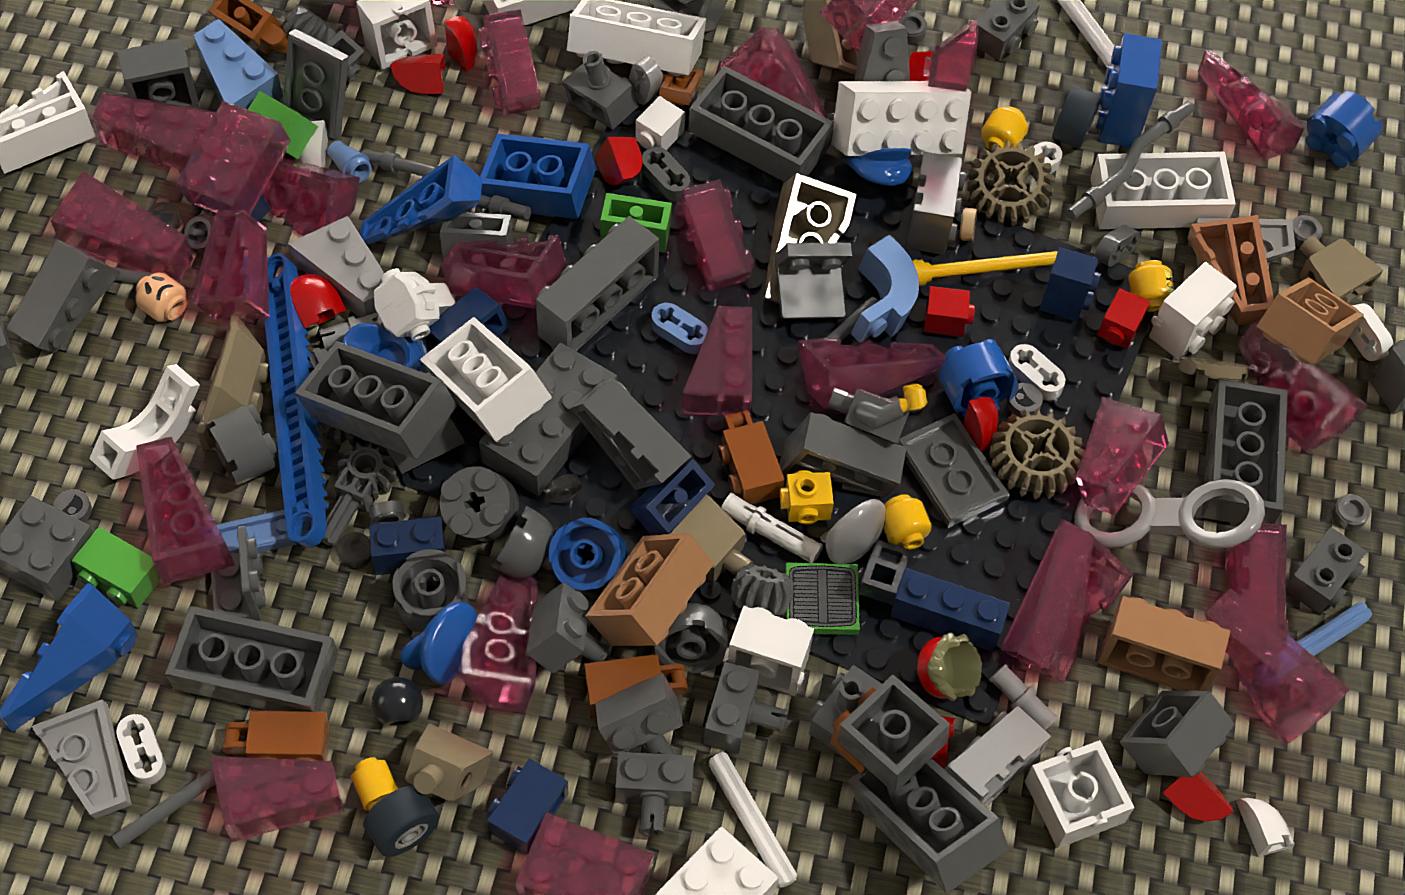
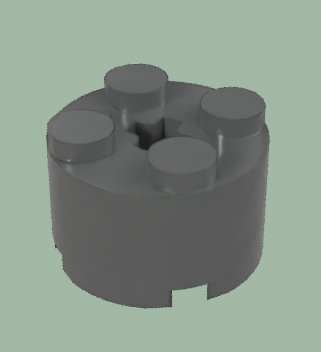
M253 404L248 406L242 405L205 423L209 437L214 436L216 440L214 442L216 446L214 447L230 479L234 480L236 487L274 469L275 465L279 464L275 443L269 433L263 435L264 432L260 425L262 421Z
M468 467L456 472L442 484L440 511L447 526L456 534L472 540L487 542L496 540L509 531L519 511V499L513 485L503 476L484 467ZM478 498L485 500V503L480 505L481 511L474 509V505L478 503Z
M426 549L417 551L408 556L406 562L399 569L397 568L394 573L392 586L397 610L403 622L413 632H423L429 622L449 604L455 602L469 603L466 575L462 565L441 550Z

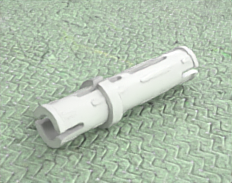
M733 493L728 495L721 507L731 518L747 527L746 530L750 533L757 532L809 563H814L822 551L823 544L810 539L801 532L766 513L767 509L761 506L757 508Z

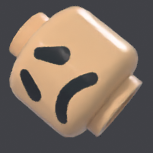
M157 272L150 276H145L136 286V305L158 322L176 320L186 309V290L181 284L165 273Z

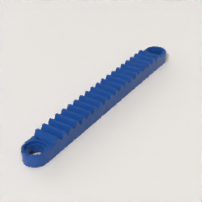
M276 253L268 257L262 264L260 283L286 531L288 537L293 542L304 548H312L319 544L325 536L327 529L325 509L329 508L324 500L327 492L322 487V485L326 484V481L321 476V473L324 472V468L320 464L323 457L318 450L322 446L317 440L320 437V433L315 428L319 425V422L311 418L295 394L310 375L309 369H312V365L308 361L311 354L306 349L310 344L305 338L308 335V331L304 328L291 299L290 285L292 280L298 276L296 265L283 254ZM283 266V270L279 274V276L273 278L276 270L279 267ZM312 520L311 530L308 534L302 536L301 530L303 526Z

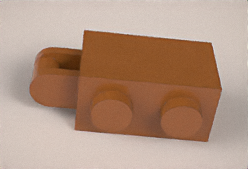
M216 0L209 9V12L216 19L221 20L237 36L267 55H270L273 50L280 54L287 53L288 36L285 35L282 24L271 13L252 1Z
M748 410L724 415L723 423L725 430L722 434V445H719L717 449L722 466L728 465L731 474L728 475L731 492L749 504L780 497V488H784L785 479L763 421L753 423Z
M658 654L585 663V681L590 718H597L595 703L661 673L664 674L665 678H671L672 683L669 684L676 696L687 693L688 685L684 665L678 663L659 665Z
M250 711L249 722H229L225 725L222 751L231 755H246L251 767L266 772L276 771L278 767H291L299 772H313L316 768H326L330 736V723L327 713ZM240 736H247V742H239Z

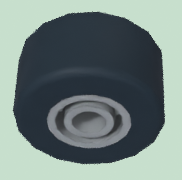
M1073 86L1061 109L1052 138L1080 149L1095 118L1102 97L1086 89Z
M409 785L391 792L378 801L365 816L363 827L380 853L386 857H393L407 852L424 841L438 825L440 815L426 794L418 792L414 785Z

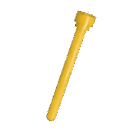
M1057 251L930 265L929 262H924L922 259L912 261L918 274L919 286H925L926 282H931L932 278L1054 265Z

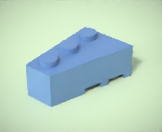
M215 20L193 35L199 59L212 87L216 91L233 131L242 126L239 123L259 91L277 101L283 98L278 73L221 20Z

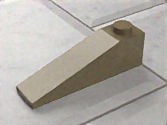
M797 173L783 183L775 216L764 299L779 303L774 254L787 243H836L849 226L856 198L855 193Z

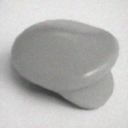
M870 499L859 504L821 536L820 540L826 544L828 557L833 563H852L864 556L873 547L883 530L886 507L881 501Z

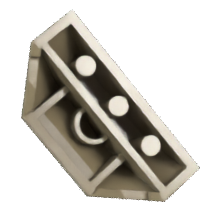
M806 0L802 19L812 62L838 72L856 75L858 67L856 63L866 26L864 17L855 0Z
M231 315L230 324L198 425L197 435L202 449L205 450L216 447L214 444L216 440L214 436L209 437L205 423L242 405L248 406L253 404L257 412L260 413L263 405V394L261 393L263 384H268L270 380L269 363L266 361L264 350L239 316Z

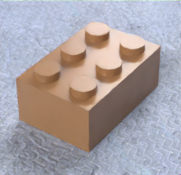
M1308 277L1278 293L1256 327L1264 331V337L1272 343L1283 344L1292 351V356L1298 361L1315 365L1343 347L1364 314Z
M689 533L643 536L585 617L611 646L658 645L667 637L668 629L677 616L687 608V602L695 590L705 582L706 574L714 563Z
M1123 596L1108 625L1098 664L1180 691H1208L1222 668L1230 630L1221 628L1212 621H1199L1187 617L1175 609L1165 610L1150 605L1141 598Z

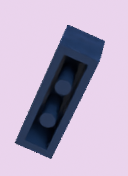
M906 568L890 617L942 635L951 632L955 637L965 634L969 642L974 646L994 652L1010 603Z

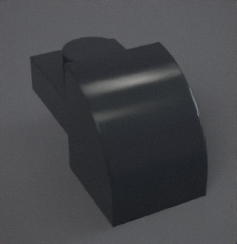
M877 539L858 595L893 606L911 550Z

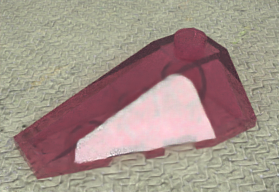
M762 26L718 66L720 70L723 66H726L829 119L795 51L779 28Z
M1212 50L1205 51L1198 68L1199 74L1263 161L1296 149L1304 129L1299 119L1294 117L1288 107Z
M1231 588L1204 614L1208 621L1215 622L1221 628L1230 630L1225 653L1229 655L1242 685L1247 688L1260 718L1286 743L1292 742L1325 717L1350 690L1323 663Z

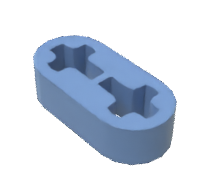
M661 303L654 307L651 326L656 334L689 354H698L706 349L708 346L709 330L702 321L672 303ZM669 316L672 317V322L669 320L664 323L661 322V318L667 319ZM696 333L700 335L699 339H688V335L694 336Z

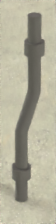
M1186 101L1174 111H1167L1159 117L1154 126L1133 141L1119 171L1099 186L1090 187L1081 195L1080 200L1066 209L1068 218L1075 220L1088 209H1095L1102 204L1108 194L1130 178L1144 148L1164 133L1169 134L1177 129L1181 121L1195 111L1194 104L1191 101Z
M363 149L361 152L368 156L371 164L379 165L382 170L394 173L399 170L424 177L435 169L431 165L401 158L400 154L389 151L380 153ZM481 195L479 203L475 206L489 210L490 214H505L526 220L531 215L530 207L512 203L508 198L498 195L493 197Z

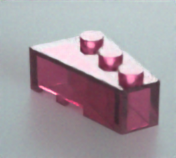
M521 9L483 16V27L478 28L481 45L485 47L487 54L485 62L488 76H493L495 86L492 87L495 105L501 106L503 115L540 109L541 94Z
M1102 397L1076 476L1085 506L1112 515L1117 513L1169 444L1161 414Z
M1262 523L1260 529L1249 540L1234 547H1229L1226 551L1232 649L1275 652L1281 642L1286 640L1288 636V620L1285 618L1287 524Z

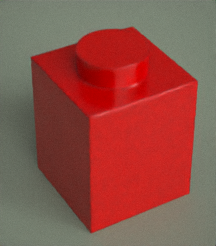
M930 286L926 302L923 332L963 337L966 325L973 324L975 305L969 304L970 291Z
M1119 288L1103 318L1097 335L1113 345H1119L1128 349L1145 317L1150 302Z

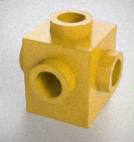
M803 470L794 474H787L786 487L780 488L781 509H787L788 522L811 524L818 520H831L834 502L830 472L813 473Z

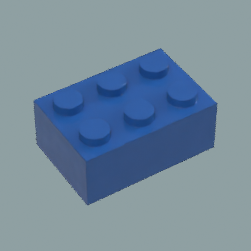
M1124 33L1120 46H1114L1111 57V64L1114 66L1107 67L1104 84L1107 86H1101L1099 94L1102 97L1100 105L1103 110H1098L1095 129H1100V143L1130 148L1133 141L1141 135L1157 90L1162 39Z
M497 133L480 175L483 179L481 194L488 197H493L494 195L506 197L512 203L530 207L531 214L578 219L596 170L590 145L587 143Z

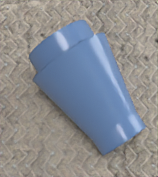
M339 140L334 141L328 147V155L333 159L346 181L361 183L368 178L372 166L367 155L345 145Z

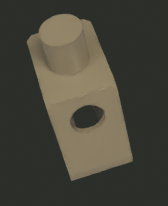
M1312 236L1300 247V251L1308 258L1300 272V279L1303 281L1308 277L1346 303L1352 302L1373 289L1383 272L1380 266L1345 239H1338L1324 247L1315 236Z
M707 494L670 533H689L713 561V566L706 574V580L709 582L716 581L725 569L736 576L740 567L753 564V561L740 553L744 548L745 532Z
M428 724L415 746L405 780L414 785L416 790L422 794L432 793L448 801H455L483 784L493 751L437 726Z

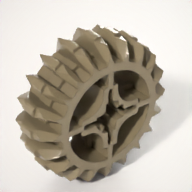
M1007 140L1002 149L994 143L992 145V153L983 149L981 159L975 158L972 162L974 169L968 171V179L970 181L967 182V191L971 192L969 195L970 202L977 203V212L987 211L986 219L988 220L996 216L999 223H1004V219H1010L1012 226L1016 225L1017 218H1021L1027 224L1030 218L1029 213L1038 218L1041 213L1040 207L1046 208L1049 205L1048 198L1053 196L1054 192L1052 185L1055 178L1053 174H1049L1052 166L1050 163H1044V154L1041 153L1034 156V146L1032 145L1027 150H1024L1021 141L1018 142L1016 147H1011L1010 142ZM989 173H992L996 183L993 185V189L988 192L984 181ZM1032 175L1037 187L1030 195L1027 192L1025 183H1027L1028 177Z
M1039 408L1034 411L1033 415H1030L1025 409L1020 412L1019 417L1012 413L1008 417L1007 422L1002 421L998 426L997 432L992 437V446L989 451L990 458H993L991 463L992 469L999 470L997 476L1000 481L1009 480L1008 490L1014 487L1020 488L1021 497L1027 491L1032 492L1035 500L1040 497L1041 492L1049 499L1054 495L1055 490L1062 494L1066 491L1068 485L1072 486L1075 483L1077 475L1081 473L1083 468L1082 461L1085 453L1084 449H1081L1082 438L1074 437L1076 433L1075 426L1065 427V417L1058 421L1053 419V411L1048 413L1047 416L1041 415ZM1052 444L1058 449L1059 452H1057L1053 448ZM1011 448H1012L1013 450H1015V455H1017V456L1021 459L1022 463H1020V462L1015 458V456H1014L1013 453H1012Z

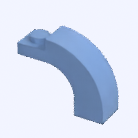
M888 235L867 249L858 267V270L875 286L881 298L879 302L860 314L851 332V335L859 343L871 335L877 337L883 331L890 337L896 334L904 324L918 296L919 280L914 263L902 246Z

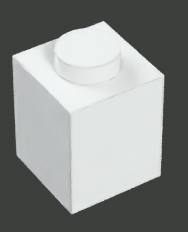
M659 96L636 119V140L646 149L660 147L667 150L684 132L685 112Z

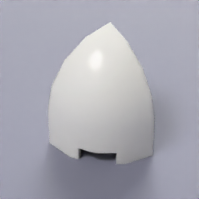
M324 120L311 121L318 128L310 138L299 159L295 158V165L307 177L323 181L328 144Z
M1241 798L1236 800L1258 857L1294 847V841L1287 824L1278 810L1259 799Z

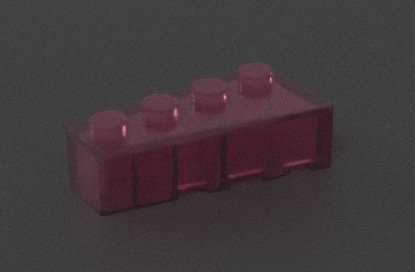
M102 93L92 117L100 142L135 156L141 154L150 158L152 163L162 167L165 164L179 170V174L192 178V176L198 177L216 158L224 163L234 138L228 114L108 93Z
M82 171L50 220L58 240L91 255L138 271L165 273L178 283L193 260L187 237L85 171Z
M172 437L136 445L152 561L164 584L236 566Z

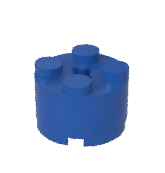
M1337 91L1307 120L1306 129L1308 136L1305 138V141L1311 149L1315 151L1322 149L1331 156L1332 161L1337 166L1344 168L1349 163L1355 162L1381 135L1383 125L1381 119L1376 122L1372 115L1375 109L1366 99L1350 91H1345L1343 94H1337Z
M986 339L981 343L971 344L964 348L956 346L945 354L946 361L940 368L939 380L957 414L960 412L965 418L969 401L973 399L990 397L995 401L999 410L998 404L1007 398L1008 402H1010L1016 395L1019 386L1018 380L995 340Z
M592 518L576 519L562 526L553 536L549 546V560L559 581L565 582L573 589L588 593L604 591L628 557L626 542L621 535L611 526ZM592 549L591 552L595 554L593 561H587L582 557V553L584 550L590 551Z

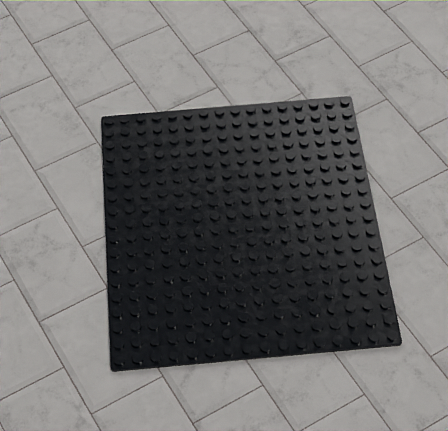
M659 93L657 97L644 105L638 103L639 107L613 130L606 127L592 151L596 170L579 218L572 219L554 216L501 307L510 327L497 338L536 372L554 350L553 347L538 336L536 298L544 287L551 286L560 278L566 267L575 265L591 245H597L601 241L600 219L606 193L672 203L671 228L666 252H659L658 277L576 352L617 375V381L626 387L629 394L691 455L689 459H694L714 482L715 486L707 495L720 507H722L728 495L732 493L728 482V475H731L728 465L722 466L717 449L719 445H722V434L725 430L723 423L724 415L748 410L753 423L763 421L776 458L780 464L784 441L811 412L824 414L833 421L852 426L844 422L846 414L827 407L834 388L853 395L856 388H860L887 399L897 396L899 399L904 398V386L911 384L921 385L926 393V406L922 409L910 411L902 430L901 438L956 413L939 380V371L946 361L945 354L948 350L956 346L964 348L971 344L981 343L986 339H993L1001 348L1008 362L1014 347L1027 344L1036 348L1063 372L1066 379L1063 391L1058 398L1043 400L1040 408L1041 415L1047 416L1048 413L1053 411V419L1058 421L1065 417V427L1075 426L1076 433L1074 437L1082 438L1081 449H1084L1085 453L1081 473L1077 475L1075 483L1072 486L1068 485L1066 491L1062 494L1055 490L1054 495L1049 499L1041 492L1040 497L1035 500L1032 492L1027 491L1021 497L1020 488L1014 487L1008 490L1009 480H1001L1009 492L1008 500L948 528L904 461L901 482L886 497L842 489L843 483L831 481L834 502L831 520H818L811 524L788 522L787 509H781L780 497L752 504L757 508L761 506L767 509V514L801 532L810 539L823 544L822 551L814 563L835 564L829 559L826 544L820 538L849 511L870 499H877L884 505L888 500L899 495H909L911 498L920 500L930 520L931 531L924 538V543L920 547L911 550L906 568L1010 603L994 652L973 645L977 649V653L982 661L980 684L975 688L974 695L957 697L955 701L951 702L949 699L937 698L928 693L922 686L916 672L918 657L927 642L943 635L890 617L893 606L860 595L859 635L813 634L809 654L847 670H850L854 665L881 684L893 674L924 702L979 725H989L1002 695L998 687L993 682L991 683L989 679L1004 664H1007L1010 670L1013 668L1154 314V311L1146 312L1128 349L1119 345H1113L1097 335L1103 318L1119 288L1130 292L1128 277L1134 268L1121 263L1109 267L1098 261L1095 272L1101 273L1089 310L1082 309L1078 322L1039 310L1053 265L932 278L931 282H926L925 286H919L917 299L899 331L892 337L883 331L877 337L871 335L859 343L850 333L818 364L811 368L804 362V357L870 297L873 296L878 301L881 300L875 286L858 270V267L867 249L888 235L902 246L911 260L922 259L924 262H929L930 265L1058 252L1059 247L1092 257L1095 254L1022 226H1012L1010 222L1005 220L1004 223H999L998 218L995 216L987 220L986 213L977 212L973 242L963 241L960 239L963 209L971 207L962 204L959 216L953 219V223L958 224L954 243L948 242L945 255L908 249L906 246L917 187L906 183L886 186L870 182L859 176L846 161L824 153L807 177L856 194L849 226L836 242L851 243L852 256L841 264L845 316L841 319H781L779 303L764 299L775 216L784 181L690 133L689 115L690 107L692 106L690 103V105L676 106L685 112L684 132L666 150L690 176V192L688 196L680 201L667 199L644 175L642 168L630 181L623 184L610 185L604 180L595 155L607 137H636V119L659 97ZM637 141L641 154L643 155V153L647 149L641 146V144ZM662 162L656 163L662 168ZM670 179V186H672L674 183ZM930 286L970 291L969 304L975 305L973 324L966 325L963 337L923 332L926 302ZM661 303H672L702 321L709 330L708 346L706 349L698 354H689L656 334L651 326L654 307ZM670 316L667 319L661 318L662 323L667 320L672 322V317ZM696 333L694 336L688 335V339H689V340H692L693 338H698V339H699V336H700V335L697 334V333ZM1027 358L1023 361L1019 359L1018 362L1020 364L1030 363V360ZM1052 380L1049 382L1043 381V385L1045 386L1049 384H1055V382ZM1007 398L998 404L1000 408L998 410V426L1002 421L1007 422L1008 417L1012 414L1007 406ZM457 403L453 414L465 443L405 472L402 476L405 486L440 500L442 484L453 474L464 468L484 467L503 476L481 462L479 441L486 432ZM959 412L958 414L956 413V415L958 416V418L960 419V421H961L962 424H963V422H964V416H963V414L960 413V412ZM590 432L539 496L503 476L513 485L519 499V511L510 530L527 505L549 521L554 529V533L562 526L580 518L596 519L611 526L626 542L628 556L643 536H653L629 510L649 487L635 490ZM991 443L989 449L984 451L982 454L992 467L991 463L993 458H990L989 451L992 446ZM1052 444L1053 448L1057 452H1059L1058 449ZM1011 448L1012 453H1013V455L1015 456V458H1016L1020 463H1022L1021 459H1020L1017 455H1015V450H1013V449ZM994 470L996 475H998L999 470ZM571 477L570 481L561 483L553 488L550 487L552 483L553 485L560 483L557 480L561 478ZM784 478V479H785L784 488L786 487V480H787V478ZM478 498V503L474 505V509L481 511L480 505L485 503V500ZM733 519L745 532L744 548L740 553L753 561L754 565L759 567L766 566L770 569H777L779 573H785L786 563H809L757 532L750 533L746 530L747 527ZM883 529L878 540L889 543ZM875 544L864 556L849 563L858 564V590L860 589ZM592 549L590 551L584 550L582 557L587 561H593L595 554L591 552ZM727 569L723 571L716 581L709 582L705 580L687 602L709 606L720 617L736 624L743 609L737 607L731 599V587L736 576ZM786 612L784 615L775 616L786 619Z

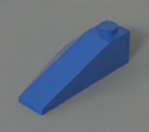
M453 155L363 220L360 236L366 245L457 217L465 210L473 209L479 203L483 179Z
M87 583L62 612L56 622L62 627L52 643L43 642L37 651L40 656L34 671L26 672L21 676L0 709V719L10 731H15L115 664L121 655H126L134 646L138 634L131 620L91 584Z

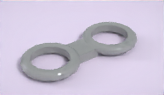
M1229 479L1205 483L1195 488L1186 498H1154L1148 489L1136 482L1123 480L1106 482L1091 489L1079 501L1074 512L1075 528L1081 538L1093 546L1108 549L1126 547L1142 539L1148 532L1150 535H1185L1190 541L1201 547L1213 549L1234 547L1249 540L1260 529L1265 517L1264 501L1256 489L1242 481ZM1235 496L1245 501L1249 506L1247 518L1238 527L1230 531L1209 532L1198 527L1194 522L1197 509L1205 501L1213 497ZM1111 497H1131L1142 506L1139 519L1131 527L1119 532H1102L1092 527L1089 523L1092 510L1100 502Z

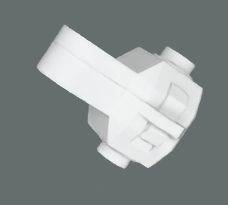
M392 269L381 276L382 283L374 290V304L379 324L384 325L385 329L396 337H411L413 341L427 336L431 332L429 326L440 319L439 316L455 303L445 283H429L427 279L416 272H400L399 269Z

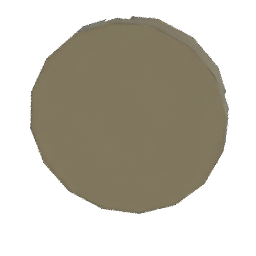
M1180 357L1178 366L1182 373L1193 375L1195 372H1198V374L1205 375L1207 378L1234 381L1247 379L1249 368L1242 364L1195 357Z

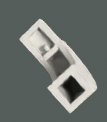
M177 364L167 366L147 407L127 424L102 430L89 459L111 479L131 475L153 463L180 438L192 421L197 410L191 404L200 384Z

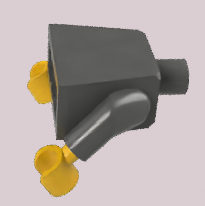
M919 384L904 386V398L899 399L897 396L887 399L860 388H856L854 395L834 388L827 407L846 414L845 423L898 443L910 411L924 408L927 399L925 390Z

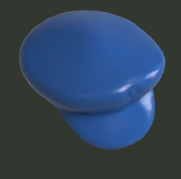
M885 148L871 151L861 156L845 155L846 163L859 176L876 184L886 186L900 185L907 182L913 174V167L908 158L912 150L909 148Z
M371 323L357 324L346 333L342 341L344 344L414 370H421L422 362L420 359L423 355L418 342L413 341L411 337H396L386 330L385 327Z
M455 602L446 606L429 622L420 635L403 648L400 656L402 663L412 670H424L425 674L436 684L444 685L450 683L457 677L475 647L479 634L477 612L471 605L465 602Z

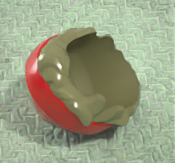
M950 632L941 637L933 638L925 644L918 657L916 672L922 686L928 693L934 697L949 699L953 702L957 697L974 695L975 688L980 684L982 661L977 653V649L973 647V644L969 642L965 634L955 637Z

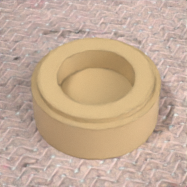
M963 209L960 226V239L963 241L973 242L977 209Z

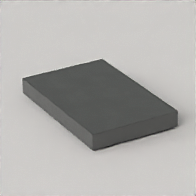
M294 29L288 33L283 104L309 121L324 120L327 136L335 140L341 135L349 56Z
M956 413L899 438L898 443H895L906 447L904 461L948 528L1008 500L1009 492Z

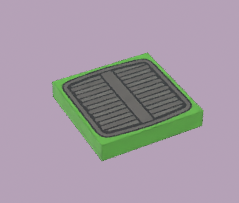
M786 563L785 574L794 582V593L792 601L786 610V620L793 618L803 621L808 627L814 628L813 634L859 635L858 564Z

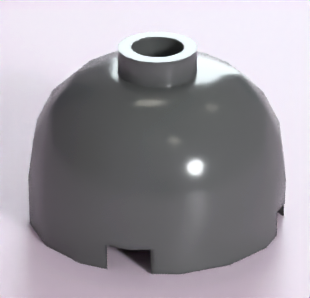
M526 505L523 513L519 515L501 546L502 551L499 556L495 557L491 567L504 575L517 579L534 576L541 567L548 570L551 565L549 546L555 535L549 521L539 512Z
M688 603L684 612L677 616L668 629L667 637L658 645H655V654H658L660 662L664 665L678 663L684 666H693L690 673H701L712 670L723 662L727 650L728 634L726 625L715 610L703 604Z

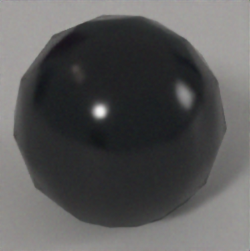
M392 677L384 680L376 687L372 695L371 707L376 719L384 726L410 724L417 721L422 712L423 696L419 687L411 680Z

